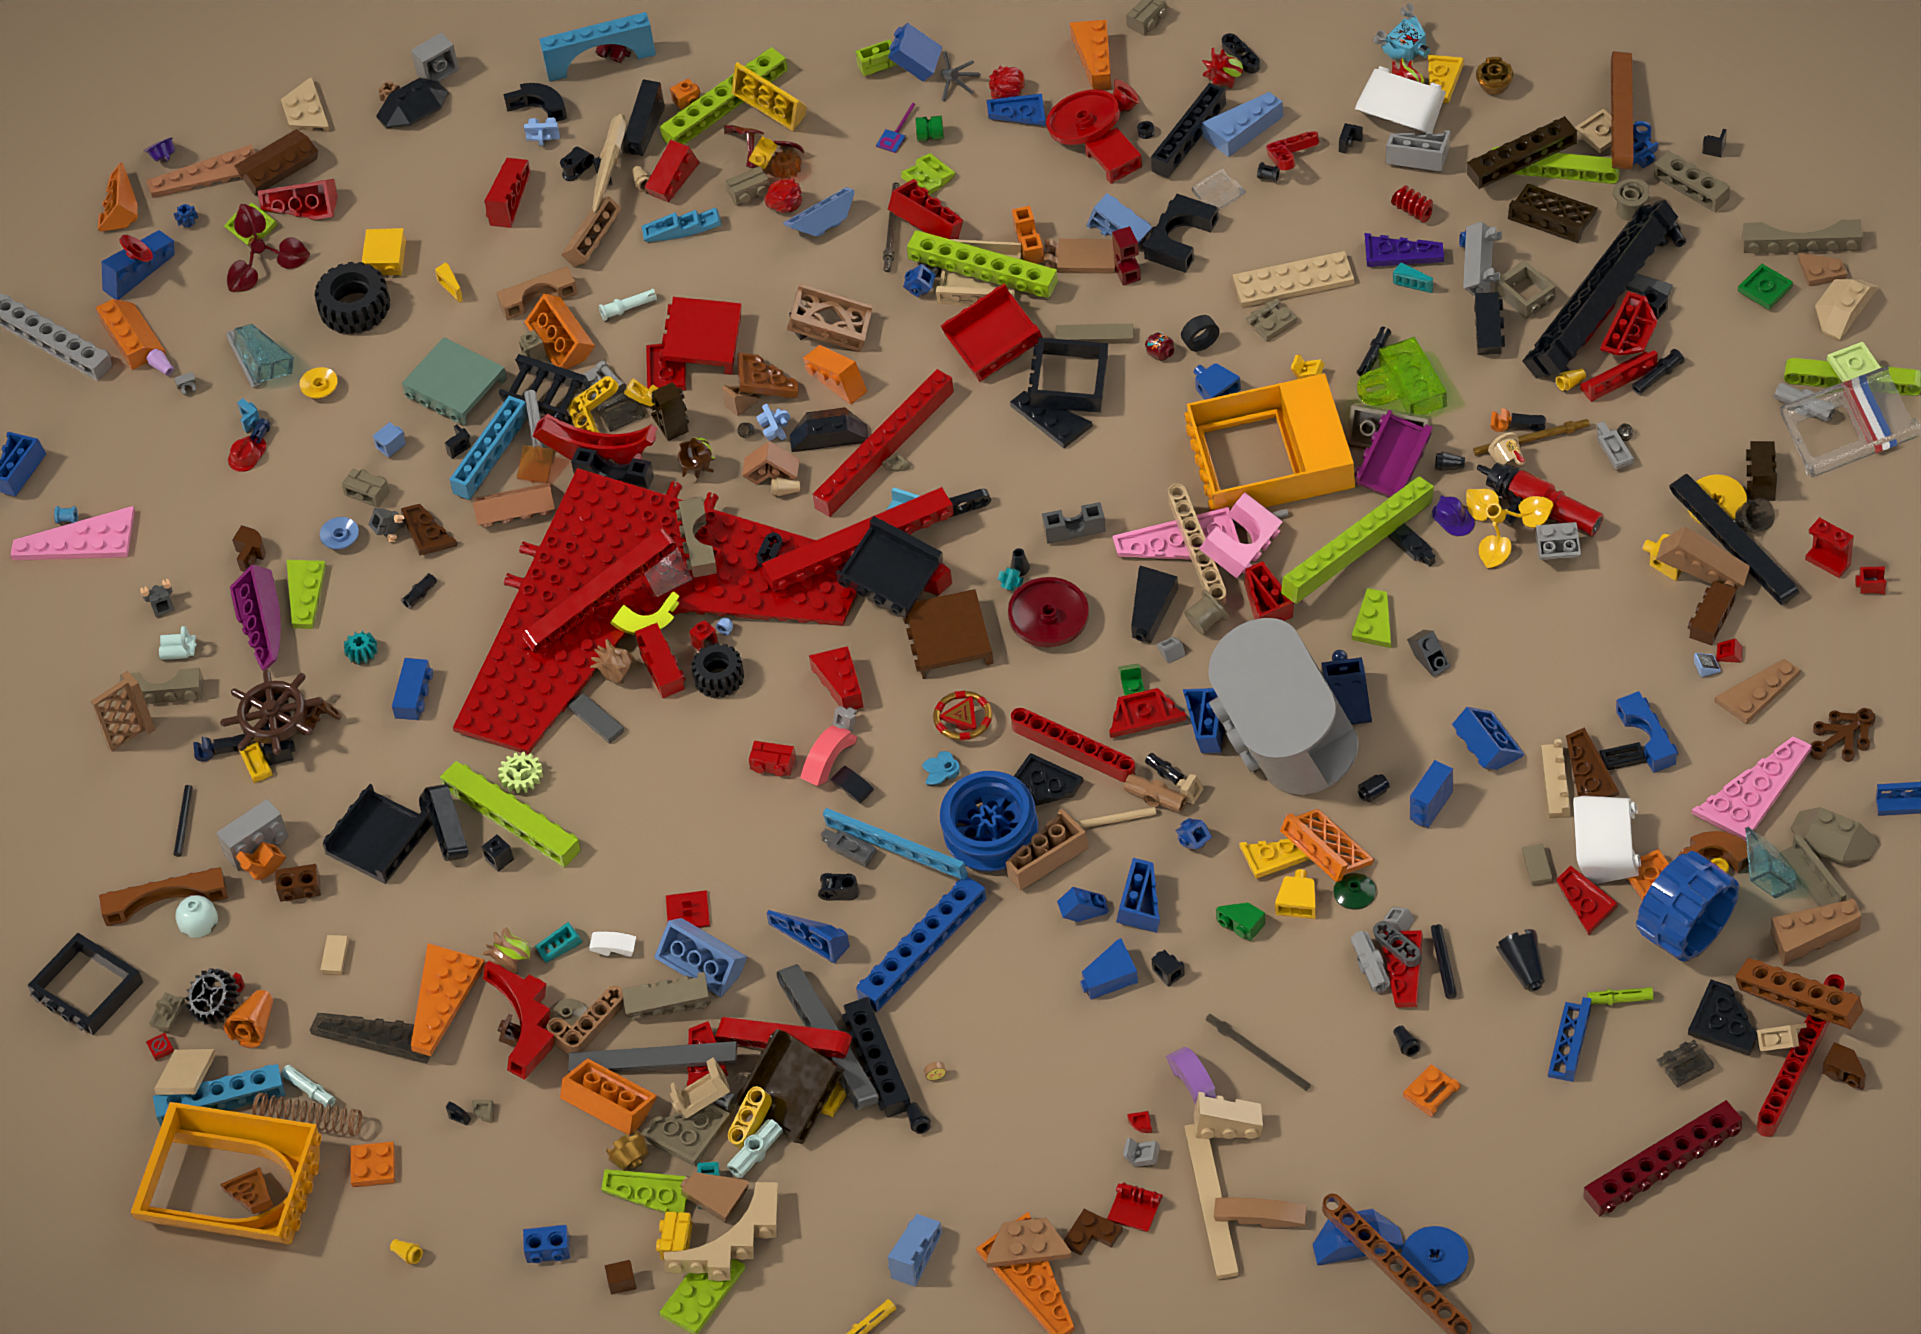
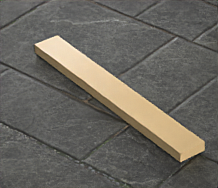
M1194 1124L1185 1125L1184 1130L1217 1280L1239 1276L1228 1222L1215 1221L1214 1218L1215 1198H1222L1210 1140L1195 1138Z

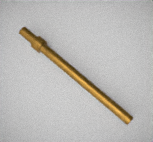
M1589 420L1564 422V425L1518 436L1519 444L1565 432L1566 434L1573 433L1577 429L1589 427ZM1491 443L1473 448L1474 455L1487 453Z

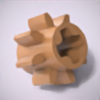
M393 82L383 83L382 87L378 88L380 101L386 100L388 95L400 89V86H395Z

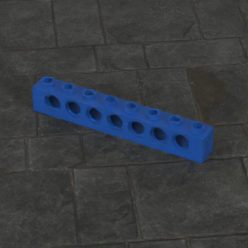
M968 876L964 880H958L954 884L953 889L941 897L939 903L927 912L922 921L917 922L913 926L912 931L907 936L902 937L898 945L886 954L884 960L879 965H875L871 973L858 983L856 987L858 1000L868 997L872 1009L878 1012L986 900L985 887Z

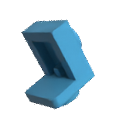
M242 398L237 404L243 416L241 418L243 430L248 433L256 427V422L260 420L256 406Z

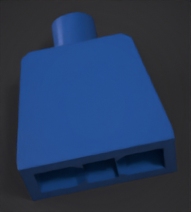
M1214 363L1207 369L1202 365H1198L1194 369L1196 390L1204 400L1237 393L1241 390L1240 377L1217 363Z

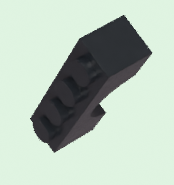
M577 447L571 461L574 474L576 469L579 468L645 489H649L654 478L650 461L632 458L628 464H614L602 458L596 450Z

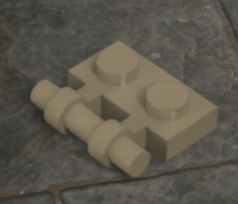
M1279 299L1268 301L1263 308L1254 310L1246 318L1248 324L1257 323L1254 325L1255 331L1266 342L1297 323V317L1285 306L1279 310L1277 309L1281 305ZM1267 313H1270V314H1271V315L1268 316L1267 318H1264V317H1263V316L1266 315Z

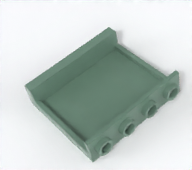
M443 337L402 382L404 395L408 399L415 400L422 406L429 407L438 414L445 415L451 418L452 421L466 426L465 416L496 382L503 384L507 380V376L503 366Z

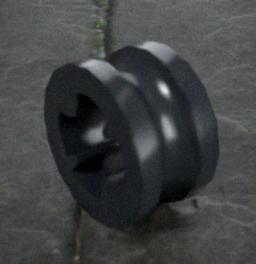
M1143 121L1137 126L1140 138L1150 139L1154 136L1155 131L1152 122Z

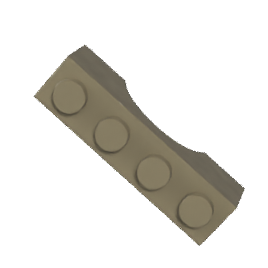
M702 497L678 501L679 509L676 510L677 520L682 521V526H679L681 538L685 537L686 542L682 543L684 554H689V558L686 559L688 571L692 570L693 578L716 574L717 570L712 546L702 544L695 538L697 531L707 524Z
M200 668L179 669L173 679L161 684L147 682L143 679L140 672L130 673L139 683L145 702L149 704L202 699L204 679Z

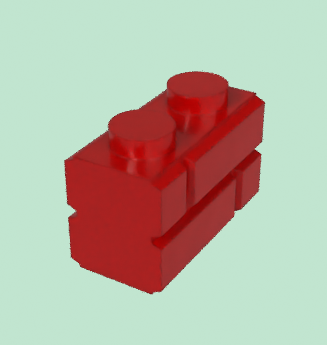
M754 741L749 755L750 770L760 774L769 772L776 776H791L796 759L794 746Z

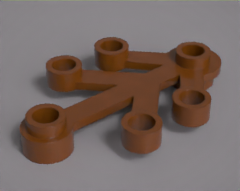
M1861 708L1856 714L1841 713L1836 710L1829 713V722L1831 724L1817 721L1813 725V732L1818 736L1825 734V732L1836 734L1824 742H1812L1810 755L1814 759L1820 760L1826 756L1827 750L1845 738L1841 757L1846 762L1852 761L1855 754L1853 750V732L1860 728L1857 748L1861 751L1868 750L1870 747L1868 732L1869 727L1875 723V714L1869 708ZM1841 721L1851 722L1849 725L1839 724Z

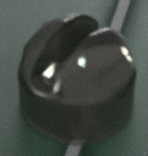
M745 422L738 426L737 431L740 437L749 438L753 436L755 428L751 423Z
M1622 423L1619 425L1617 432L1622 441L1630 440L1633 436V429L1630 424Z

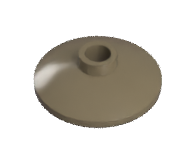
M564 999L556 1002L550 1008L549 1021L553 1018H561L573 1026L588 1009L578 1000ZM560 1029L553 1030L554 1033H559L562 1031Z

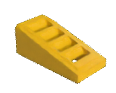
M445 262L435 268L437 281L458 302L463 301L460 286L449 264Z

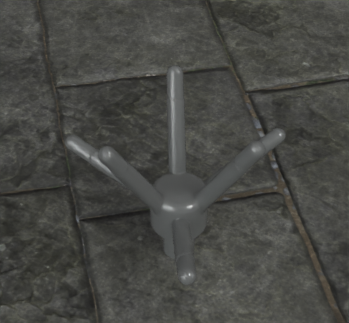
M944 51L943 54L947 68L941 70V76H944L947 81L942 101L946 100L950 81H955L972 94L973 90L961 82L958 77L979 76L980 73L958 71L972 65L974 61L971 60L959 67L951 68L947 51Z

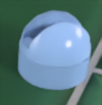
M722 618L715 627L719 633L727 636L733 629V622L729 618Z

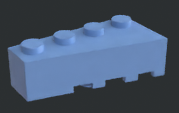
M1270 92L1202 122L1203 138L1230 157L1283 117V102Z

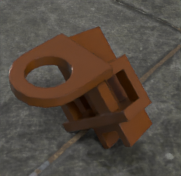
M323 700V704L307 708L304 724L311 727L314 731L316 723L321 720L319 718L320 714L328 713L337 720H340L342 715L334 706Z

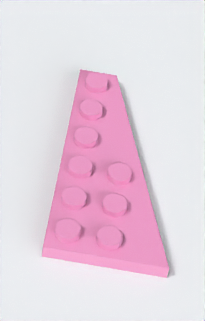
M134 506L13 540L10 556L12 560L128 557L135 514Z
M1229 507L1196 515L1205 538L1208 537L1215 527H1218L1233 540L1239 542L1233 520L1228 516L1230 512ZM1176 520L1113 536L1118 557L1191 560ZM1188 528V529H1186V530H1188V531H1193L1194 529H1193V528Z
M1794 736L1776 748L1770 756L1765 759L1762 758L1752 769H1747L1726 784L1723 790L1714 796L1708 797L1702 805H1697L1693 808L1692 814L1747 842L1811 751L1812 745Z

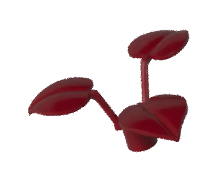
M724 125V134L739 132L741 135L747 134L748 156L746 167H759L750 162L749 158L754 150V134L764 135V132L753 128ZM773 141L778 146L796 148L804 154V149L797 143Z
M240 204L234 220V228L241 237H251L248 241L251 249L249 264L244 260H237L230 266L227 274L228 290L231 292L247 291L256 285L258 273L251 267L254 253H262L265 249H268L278 254L277 263L281 267L293 269L304 264L310 257V252L300 240L292 237L282 240L279 244V250L265 245L262 238L256 234L262 233L266 228L264 216L256 208Z

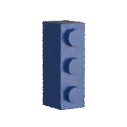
M404 658L392 704L395 719L419 720L420 713L424 712V698L429 693L428 682L433 678V668H430L428 660Z

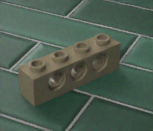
M1667 151L1654 164L1655 178L1713 212H1716L1729 200V185L1716 179L1710 173L1704 172L1694 164L1687 162L1679 155Z

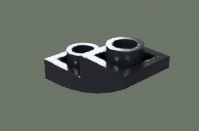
M845 765L830 779L834 785L844 790L850 798L858 803L864 801L874 791V788Z

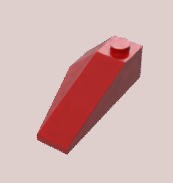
M334 178L258 191L261 210L301 216L313 220L334 217L338 197Z

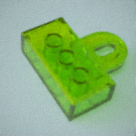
M1415 336L1380 348L1379 365L1381 368L1363 374L1357 382L1358 397L1368 405L1381 406L1400 400L1406 412L1425 415L1447 407V391ZM1377 385L1385 386L1383 389L1374 392L1367 391V389Z

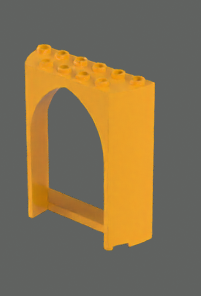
M170 1102L130 1213L136 1220L291 1244L295 1232L300 1229V1217L302 1212L306 1211V1199L313 1190L314 1175H317L319 1172L321 1133H318L316 1124ZM172 1142L261 1156L280 1165L293 1180L288 1197L267 1212L248 1218H221L150 1206Z

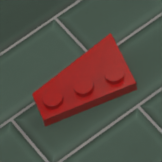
M1571 865L1556 879L1559 888L1588 935L1618 907L1616 901Z
M709 1021L691 1027L688 1030V1045L717 1043ZM719 1065L724 1071L725 1076H729L725 1065ZM708 1066L687 1067V1087L709 1074Z

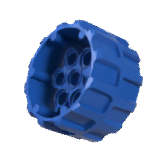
M1698 852L1682 853L1663 869L1650 886L1639 907L1636 927L1644 937L1675 958L1684 962L1689 961L1691 958L1700 955L1716 939L1728 922L1738 901L1739 883L1735 878Z

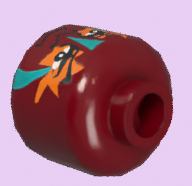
M1160 332L1150 335L1145 342L1147 354L1160 361H1164L1174 354L1173 339Z

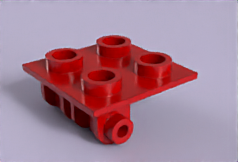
M1125 1182L1118 1183L1116 1187V1192L1118 1193L1107 1220L1148 1232L1163 1195L1156 1191L1152 1192L1144 1188H1138V1186L1128 1185Z

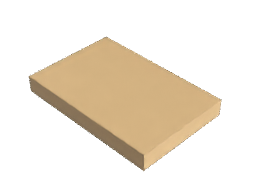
M174 1050L154 1088L156 1095L196 1094L216 1056L215 1050Z

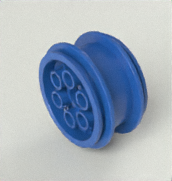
M980 771L967 775L948 790L940 807V824L949 852L955 859L963 861L965 866L974 870L998 871L1006 869L1005 862L1023 845L1026 846L1035 833L1038 834V818L1034 799L1029 789L1019 779L1004 772ZM1006 802L1011 803L1005 810H1003V807ZM982 803L983 805L979 809L976 804ZM962 823L967 824V826L957 827V824ZM970 835H975L974 838H968Z

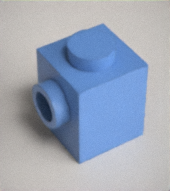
M390 422L373 435L376 449L388 458L406 444L403 430L399 426L395 427Z

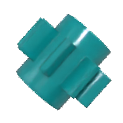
M1006 567L1005 571L999 572L997 580L1001 582L1000 586L1002 588L1015 591L1016 587L1022 586L1024 578L1020 576L1021 572L1019 570Z

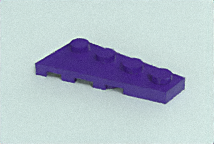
M1364 233L1367 267L1399 265L1400 263L1423 264L1444 262L1442 242L1419 239L1414 242L1403 237L1391 239L1387 235L1375 237L1371 236V233Z

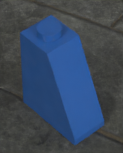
M1122 938L1116 940L1082 971L1083 980L1080 981L1083 992L1088 993L1090 999L1138 983L1137 970Z

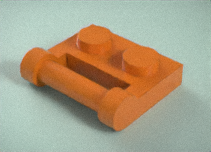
M1431 1064L1403 1091V1097L1432 1117L1437 1112V1108L1453 1092L1456 1093L1461 1088V1085L1457 1080L1451 1079ZM1443 1085L1446 1086V1088L1431 1103H1427V1101Z

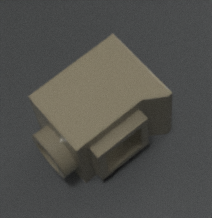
M535 330L520 336L521 341H519L522 355L537 360L546 357L543 341Z

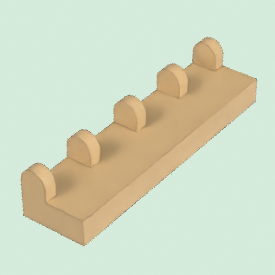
M1556 739L1554 744L1541 745L1549 818L1570 817L1562 740Z

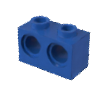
M567 1225L523 1229L524 1255L527 1263H541L542 1261L549 1260L562 1261L570 1258V1235Z

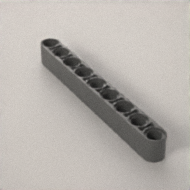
M798 964L777 971L778 982L805 1027L839 1031ZM850 1047L846 1058L827 1057L845 1069L839 1083L857 1111L878 1103L877 1092Z

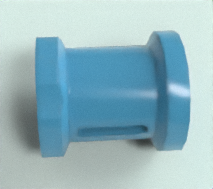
M56 506L54 510L55 523L77 522V507L61 508Z

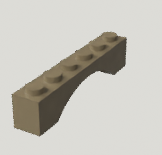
M1861 219L1840 220L1826 229L1807 233L1782 231L1763 222L1743 223L1744 253L1861 250L1862 247Z

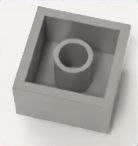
M442 32L411 50L418 77L441 81L459 70L454 45Z

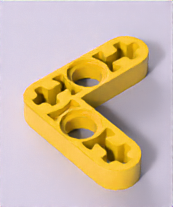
M606 376L572 400L568 411L575 427L598 432L590 411L617 392L618 383L616 380ZM596 393L595 399L590 401L591 395ZM584 418H587L586 423L584 425H580L581 421Z

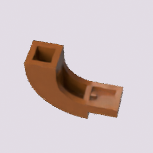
M1709 831L1691 837L1690 847L1683 848L1679 853L1681 855L1682 853L1687 854L1690 851H1695L1705 858H1722L1737 873H1740L1755 864L1756 851L1746 841L1736 835L1722 831Z

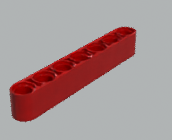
M1016 708L1011 712L1012 729L1015 733L1125 783L1127 777L1131 774L1136 775L1135 761L1130 756L1025 708Z
M729 1017L721 1018L715 1039L719 1042H736L738 1046L765 1049L769 1043L770 1035L776 1029H780L793 1035L822 1055L834 1058H846L852 1036L843 1031Z

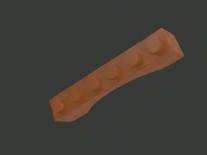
M218 867L179 877H170L162 881L149 882L140 886L128 887L118 891H109L105 894H100L99 899L102 917L106 926L127 922L142 908L163 899L199 895L214 902L227 899L228 893L222 868Z

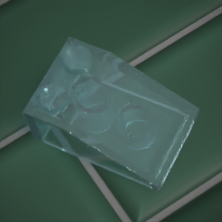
M1749 826L1746 827L1750 881L1775 899L1796 890V874L1780 852L1767 839Z

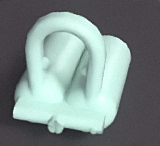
M186 626L181 627V634L161 635V646L159 647L160 660L186 659L194 656L195 647H197V643H195L196 636L190 635Z

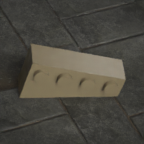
M705 972L697 973V978L688 977V975L679 977L677 982L674 983L672 980L659 981L655 983V987H652L651 984H644L622 989L626 1016L635 1020L644 1018L645 1014L652 1013V1016H660L669 1010L678 1013L686 1011L687 1007L694 1006V1009L706 1008V1004H711Z

